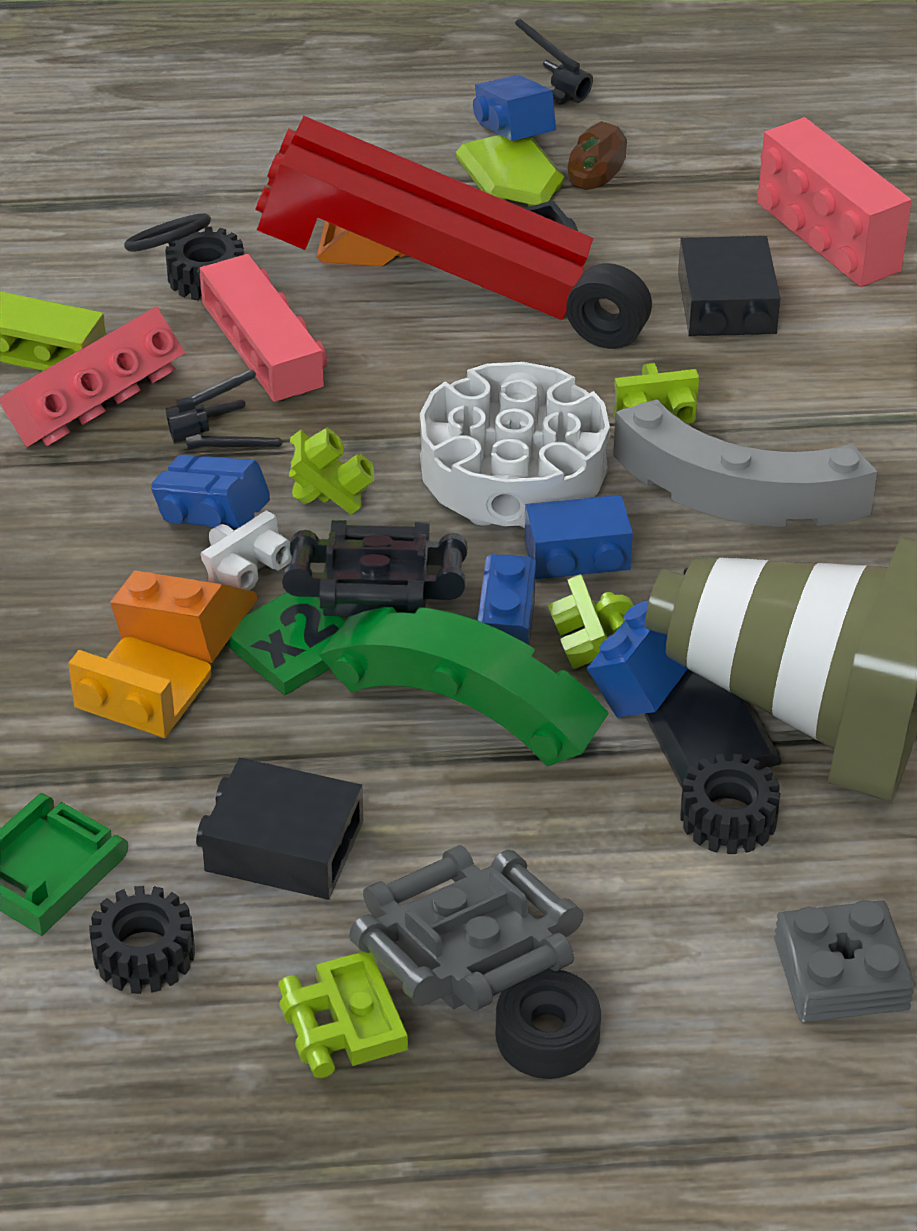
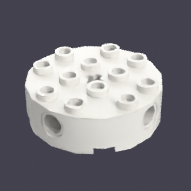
M527 362L484 364L467 370V378L455 381L451 385L445 381L431 391L420 412V462L423 482L442 505L470 519L476 525L486 526L495 524L525 528V504L594 498L599 493L608 471L606 447L609 440L610 425L605 403L594 391L588 393L586 390L576 386L575 377L558 368Z

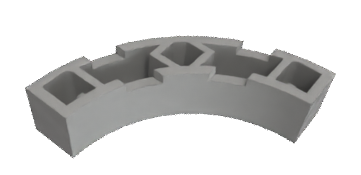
M658 399L616 411L613 456L639 481L647 486L657 484L670 491L671 500L683 506L727 520L775 527H786V520L812 519L816 526L852 521L871 515L877 471L853 444L804 452H780L744 447L709 436L689 426L668 411Z

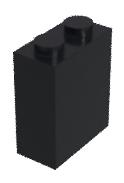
M767 236L680 238L678 277L688 336L777 334L781 298Z
M239 757L230 777L224 776L219 783L216 793V805L211 815H204L200 821L196 844L203 850L204 871L329 900L364 822L362 784Z

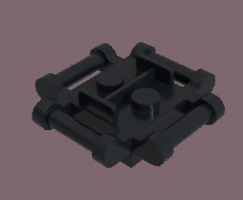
M332 520L328 539H319L315 533L309 530H300L293 535L289 548L292 562L285 569L282 580L283 588L292 596L320 597V609H323V616H353L364 611L383 607H393L397 613L415 614L419 607L425 608L426 599L452 600L463 594L466 579L461 567L462 562L466 559L468 546L465 538L457 533L446 534L439 542L430 541V522H415L414 526L347 525V520ZM311 563H325L324 572H312L310 569ZM428 565L441 566L436 575H428Z

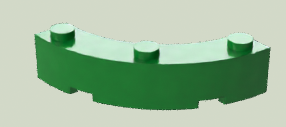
M393 607L364 611L348 617L319 654L333 671L335 677L351 693L375 686H404L427 690L449 697L481 712L503 726L533 751L547 767L582 754L609 714L599 701L568 672L561 670L555 673L543 663L533 658L532 654L536 649L497 628L451 612L419 607L415 614L397 613Z

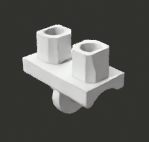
M267 510L235 531L224 524L214 527L209 532L211 546L201 552V559L208 573V582L246 590L255 587L259 579L257 570L267 565L279 571L292 561L289 549L290 541L279 534L276 515Z

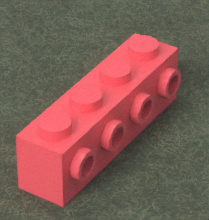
M249 254L199 268L202 304L249 369L256 372L255 377L273 402L324 387L323 367L327 366V355L324 346L319 340L315 341L308 333L303 318L296 316L289 308L286 296L283 292H277L273 287L270 277L264 268L260 269Z
M156 306L16 386L0 397V405L26 447L40 439L48 446L70 433L66 424L75 418H78L83 425L104 413L106 410L101 404L102 402L113 397L116 403L119 404L141 391L136 382L148 376L151 383H154L173 372L175 368L171 362L185 354V351Z

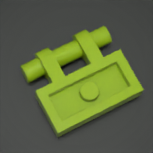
M359 952L316 964V978L318 981L316 984L303 987L299 977L295 975L284 977L278 983L282 995L279 1006L285 1021L294 1025L298 1036L295 1041L296 1049L301 1061L309 1064L315 1078H325L334 1072L335 1066L330 1055L337 1050L345 1048L352 1066L408 1050V1035L371 952ZM329 1009L334 1022L318 1026L315 1014Z

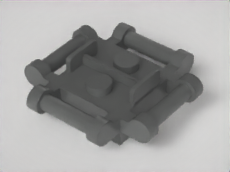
M458 845L445 851L441 860L388 884L379 881L366 887L363 890V897L372 915H364L357 919L350 929L349 937L361 951L371 952L403 983L404 993L415 1004L423 1006L441 998L453 1010L465 1004L472 1011H477L491 1004L494 995L549 968L553 971H558L571 965L574 961V954L566 937L580 927L584 914L570 899H560L527 870L526 861L514 850L501 852L493 860L491 866L480 870L474 864L468 850L462 845ZM452 879L454 883L403 907L399 905V903ZM527 899L545 916L536 920L528 913Z

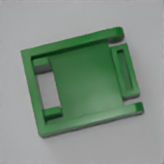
M44 793L38 794L0 828V880L3 879L26 893L24 898L0 884V912L43 936L125 858L128 852L127 840L118 835L112 837L111 829L63 802H60L54 808L53 798Z

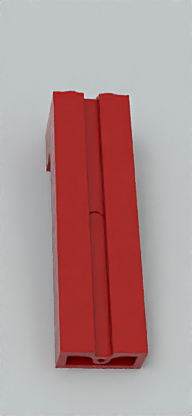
M304 115L296 131L288 128L279 153H276L267 175L269 178L267 186H264L255 208L256 211L262 213L257 227L258 231L303 250H306L319 218L560 320H563L566 314L568 295L583 273V266L588 258L594 239Z

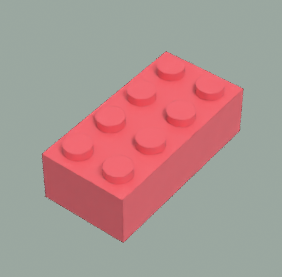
M806 117L764 131L757 203L860 287L901 272L912 199Z

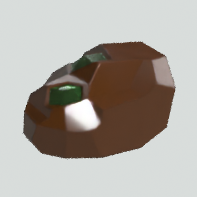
M601 121L588 128L579 136L577 145L570 153L567 167L569 182L572 186L584 190L595 189L608 183L619 172L626 158L627 139L618 126Z

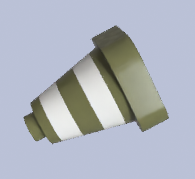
M901 536L888 567L696 556L691 561L685 575L666 569L660 571L649 599L645 617V629L667 635L666 656L834 749L829 784L889 802L894 800L917 737L916 539Z

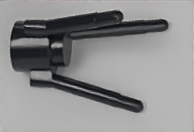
M517 19L515 21L517 27L562 63L558 66L549 60L543 62V66L553 72L551 77V85L555 87L552 90L553 100L564 104L567 99L576 103L582 102L592 88V74L580 69L579 62L566 56L522 19Z
M254 370L234 376L193 396L177 399V405L165 408L173 443L177 444L186 441L188 450L203 446L280 447L283 441L280 438L201 435V433L209 431L207 418L242 409L245 407V401L240 399L204 408V405L201 403L254 379L256 376Z

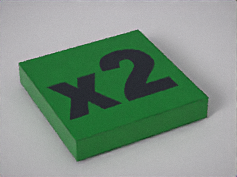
M286 592L245 615L225 645L285 696L330 669L319 654L344 624L345 620L340 616H323V609H320V600L317 597H297Z

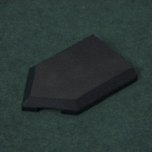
M687 669L656 712L644 713L681 788L683 787L684 778L687 779V771L692 766L698 769V761L707 758L711 764H714V755L724 754L725 761H732L733 754L742 755V763L748 764L750 759L753 758L760 761L759 769L780 765L781 759L751 704Z

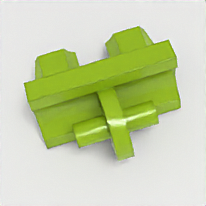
M646 363L642 367V375L615 378L614 419L616 411L658 399L678 419L686 424L694 423L696 420L699 387L697 370L690 369L658 373L655 363Z
M328 427L312 437L302 430L291 436L290 443L295 446V454L291 461V470L289 472V477L295 481L292 490L293 497L302 504H308L316 498L323 503L331 499L350 515L361 508V492L374 481V466L372 462L362 454H356L346 463H342L338 458L344 455V444L340 437Z
M581 574L567 580L572 591L571 595L548 604L560 635L585 626L584 629L560 639L573 669L592 663L600 652V645L608 638L607 634H614L625 621V613L635 606L629 597L615 595L612 592L604 593L600 598L601 600L595 605L594 601L591 600Z

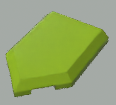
M496 135L463 143L456 151V159L480 190L505 201L512 200L528 204V207L548 202L554 192L559 191L564 183L565 176L532 136L511 141L502 135Z

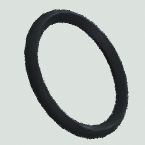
M199 213L165 222L130 237L124 243V247L130 252H136L176 241L207 227L211 222V217L206 213Z

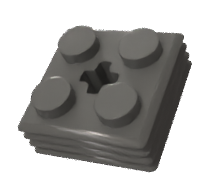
M862 900L853 904L819 908L805 907L800 910L779 912L777 914L778 920L776 921L777 928L775 929L776 935L774 940L797 1015L801 1022L903 1011L911 1008V995L914 993L913 987L915 982L885 901Z

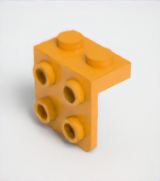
M125 637L120 640L107 658L78 650L68 662L75 708L162 738L167 737L211 678V665L208 662L134 637Z

